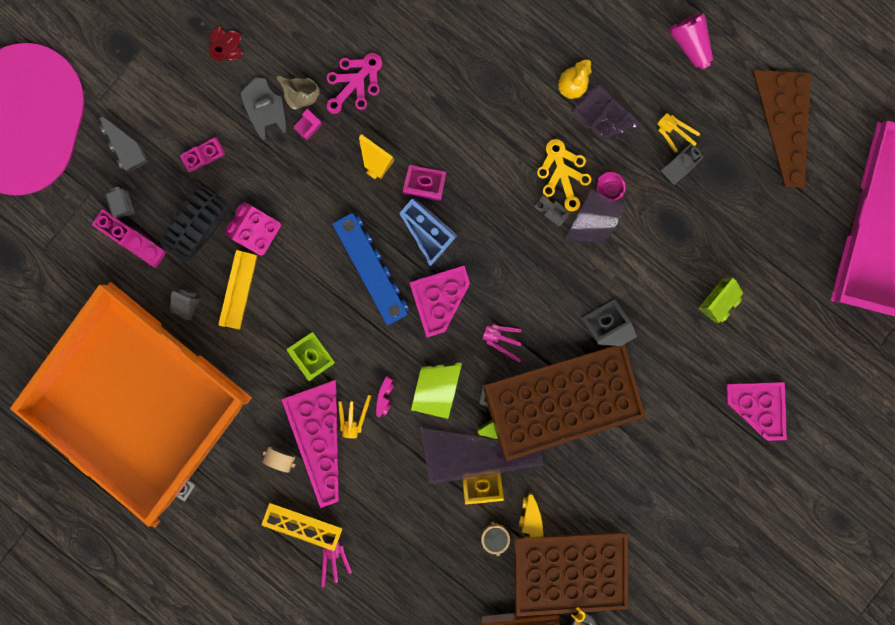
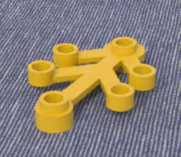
M558 139L551 140L546 146L548 156L543 166L538 169L537 175L541 179L546 178L549 175L548 169L554 159L557 168L548 185L543 188V194L546 197H551L555 192L554 188L558 180L561 179L567 198L564 206L569 212H574L580 207V201L577 197H574L568 176L578 180L583 186L590 184L591 177L588 174H581L566 166L563 158L574 162V165L578 168L583 167L586 160L581 155L576 156L565 150V145L562 141ZM554 145H557L559 147L558 152H554L552 150V147ZM578 158H581L583 160L582 165H578L576 163V160ZM541 169L546 170L547 174L545 176L540 175ZM582 177H588V183H583ZM548 187L552 189L550 195L545 193V189ZM571 200L576 202L575 207H570L569 202Z

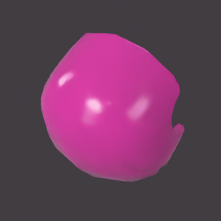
M606 172L598 178L597 192L601 199L607 202H616L624 196L626 183L621 175L615 172Z

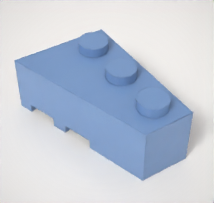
M416 198L411 199L400 212L402 219L414 236L430 266L458 236Z

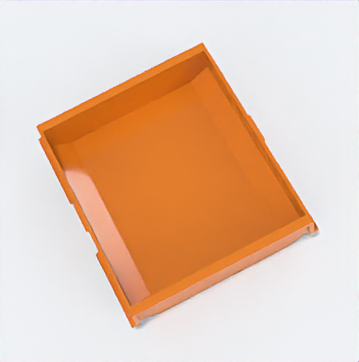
M110 282L108 285H99L10 409L63 453L86 476H90L148 527L153 526L155 528L160 522L157 518L172 503L239 413L243 404H248L252 397L202 356H196L163 329L161 322Z

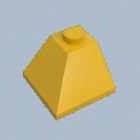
M361 134L359 140L364 166L367 169L366 173L373 179L377 177L382 179L394 162V158Z

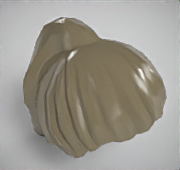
M281 76L276 77L283 88L284 98L292 109H299L313 104L320 94L318 85L310 78H294L289 80Z

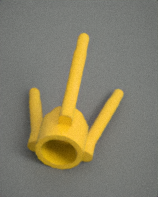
M667 113L657 125L660 127L658 131L664 136L675 153L678 152L666 131L670 133L673 129L692 145L696 146L697 143L679 129L677 124L697 136L700 133Z
M371 395L367 396L358 425L357 422L353 421V401H350L348 421H344L342 402H338L342 437L357 438L358 433H361Z

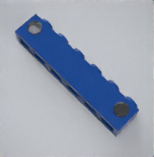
M351 213L333 223V226L388 326L408 315L406 311L409 308L405 300L400 301L397 295L400 293L395 283L391 284L388 279L391 274L387 267L381 266L379 260L382 258L377 249H372L370 243L373 241L368 232H363L361 226L364 224L359 215L355 217Z

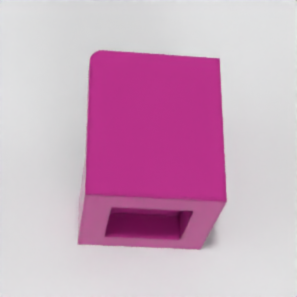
M306 109L302 114L303 117L295 124L294 129L303 138L308 140L323 124Z

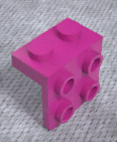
M243 201L242 205L237 208L233 220L228 223L225 235L262 256L267 251L281 224Z

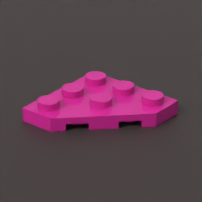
M465 266L410 282L426 337L446 331L470 285Z
M784 382L726 384L727 404L765 440H787Z

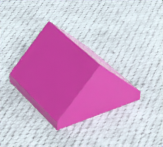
M409 165L403 194L441 201L446 172Z

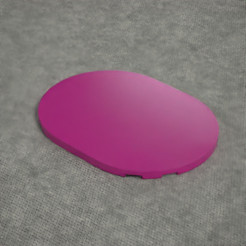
M19 43L0 49V193L28 195L50 186L67 168L77 140L85 103L80 78L75 69L63 56L42 45Z

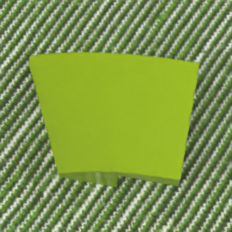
M462 363L446 367L444 365L421 367L411 410L448 419Z

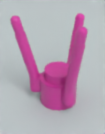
M495 324L493 326L487 325L483 340L487 341L486 344L493 346L520 363L521 360L494 342L498 343L500 339L521 346L520 342L501 336L500 331L520 333L522 330L497 326Z
M337 542L335 551L326 548L322 549L321 587H325L327 556L332 562L335 583L338 582L335 558H339V554H341L348 573H352L344 553V547L340 546L339 542Z

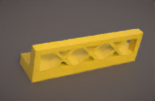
M236 250L219 326L240 330L258 255Z
M269 503L261 526L332 551H335L342 532V528ZM269 515L281 520L280 523L275 525L267 523ZM291 522L299 526V529L290 531L285 523ZM308 528L316 531L318 535L310 538L305 535L303 530ZM328 535L335 538L333 545L324 543L322 536Z

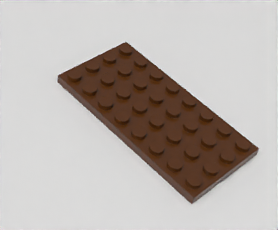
M625 344L605 348L483 385L504 461H510L646 417Z

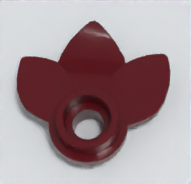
M220 26L213 30L210 35V57L217 61L224 59L230 61L238 60L243 55V52L237 48L241 41V34L236 31L225 33ZM220 48L222 52L217 53L215 49Z

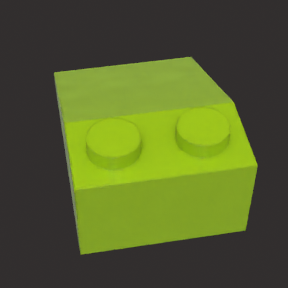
M734 278L722 279L698 309L715 323L724 322L730 315L728 311L732 307L735 308L742 301L741 296L743 292Z

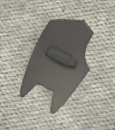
M254 77L240 91L243 104L253 126L263 140H265V126L277 123L282 132L286 133L282 97L270 90L266 78Z

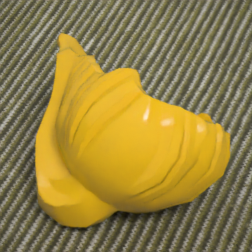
M590 60L577 62L574 67H570V69L565 70L561 74L558 81V89L564 97L568 99L580 98L586 92L589 75L592 72Z

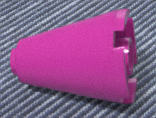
M704 13L682 20L679 26L676 23L668 29L671 36L695 68L700 67V69H704L711 65L710 62L713 60Z

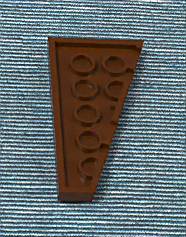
M753 70L752 73L761 98L763 113L774 145L773 149L777 156L783 185L786 188H805L811 73Z

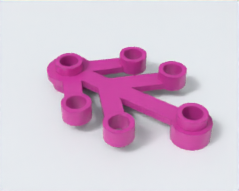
M375 53L366 55L363 60H349L348 58L340 60L339 64L342 70L362 68L359 73L336 74L331 72L327 75V81L331 85L338 82H350L336 98L328 100L327 109L331 114L341 112L343 101L355 88H357L356 108L364 110L367 107L364 93V78L368 74L370 75L369 94L372 96L379 94L380 88L377 83V71L382 67V60ZM372 59L376 61L374 66L369 65V61ZM348 61L349 66L343 67L342 63ZM331 75L336 76V80L334 82H331L329 80V77ZM371 87H377V92L372 93L370 91ZM364 101V107H359L358 102ZM336 102L338 104L337 108L332 109L331 103Z

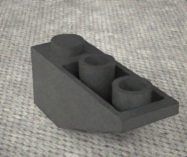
M104 117L99 118L102 123L99 126L103 134L108 135L110 139L108 145L112 152H116L118 156L116 161L121 170L124 169L130 172L149 162L142 146L108 119Z
M179 289V291H172L170 313L183 319L191 320L200 299L196 298V293L189 290Z

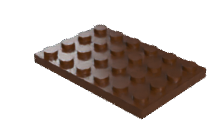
M616 532L514 538L515 615L578 613L577 607L583 612L628 609V533Z

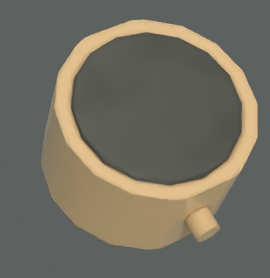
M268 447L267 452H263L265 456L263 463L269 467L287 473L290 472L291 467H295V464H293L295 456L274 447Z
M493 521L483 529L481 542L487 552L500 556V553H503L508 548L510 536L503 525Z

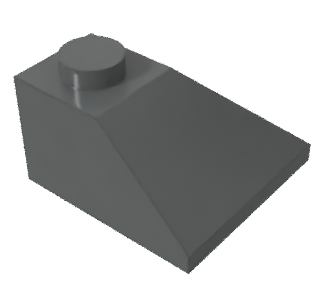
M615 299L582 317L583 322L598 344L622 346L637 337L632 323Z

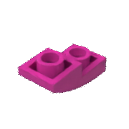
M214 137L204 144L183 153L180 157L187 171L192 172L226 154L217 137Z
M386 376L380 388L377 399L376 416L379 418L382 414L386 415L391 407L388 404L390 400L384 397L385 394L389 395L394 387L391 384L393 379Z

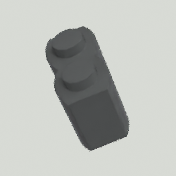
M119 187L108 190L109 193L105 194L113 218L121 219L135 214L128 191Z

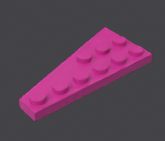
M336 380L282 399L320 508L339 501Z

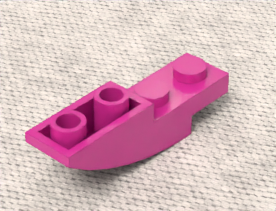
M104 209L100 211L92 223V226L154 268H157L167 253L121 220L113 218Z

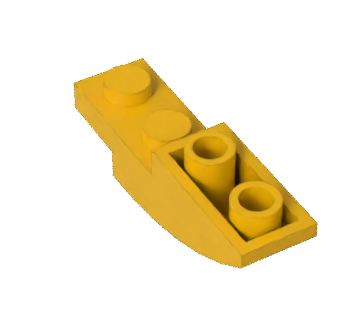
M528 493L527 497L523 498L522 508L525 509L524 516H520L519 527H522V533L528 534L525 537L543 536L541 515L532 493Z

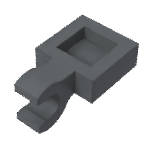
M544 195L534 206L538 211H546L545 216L559 227L571 213L557 201L553 204Z

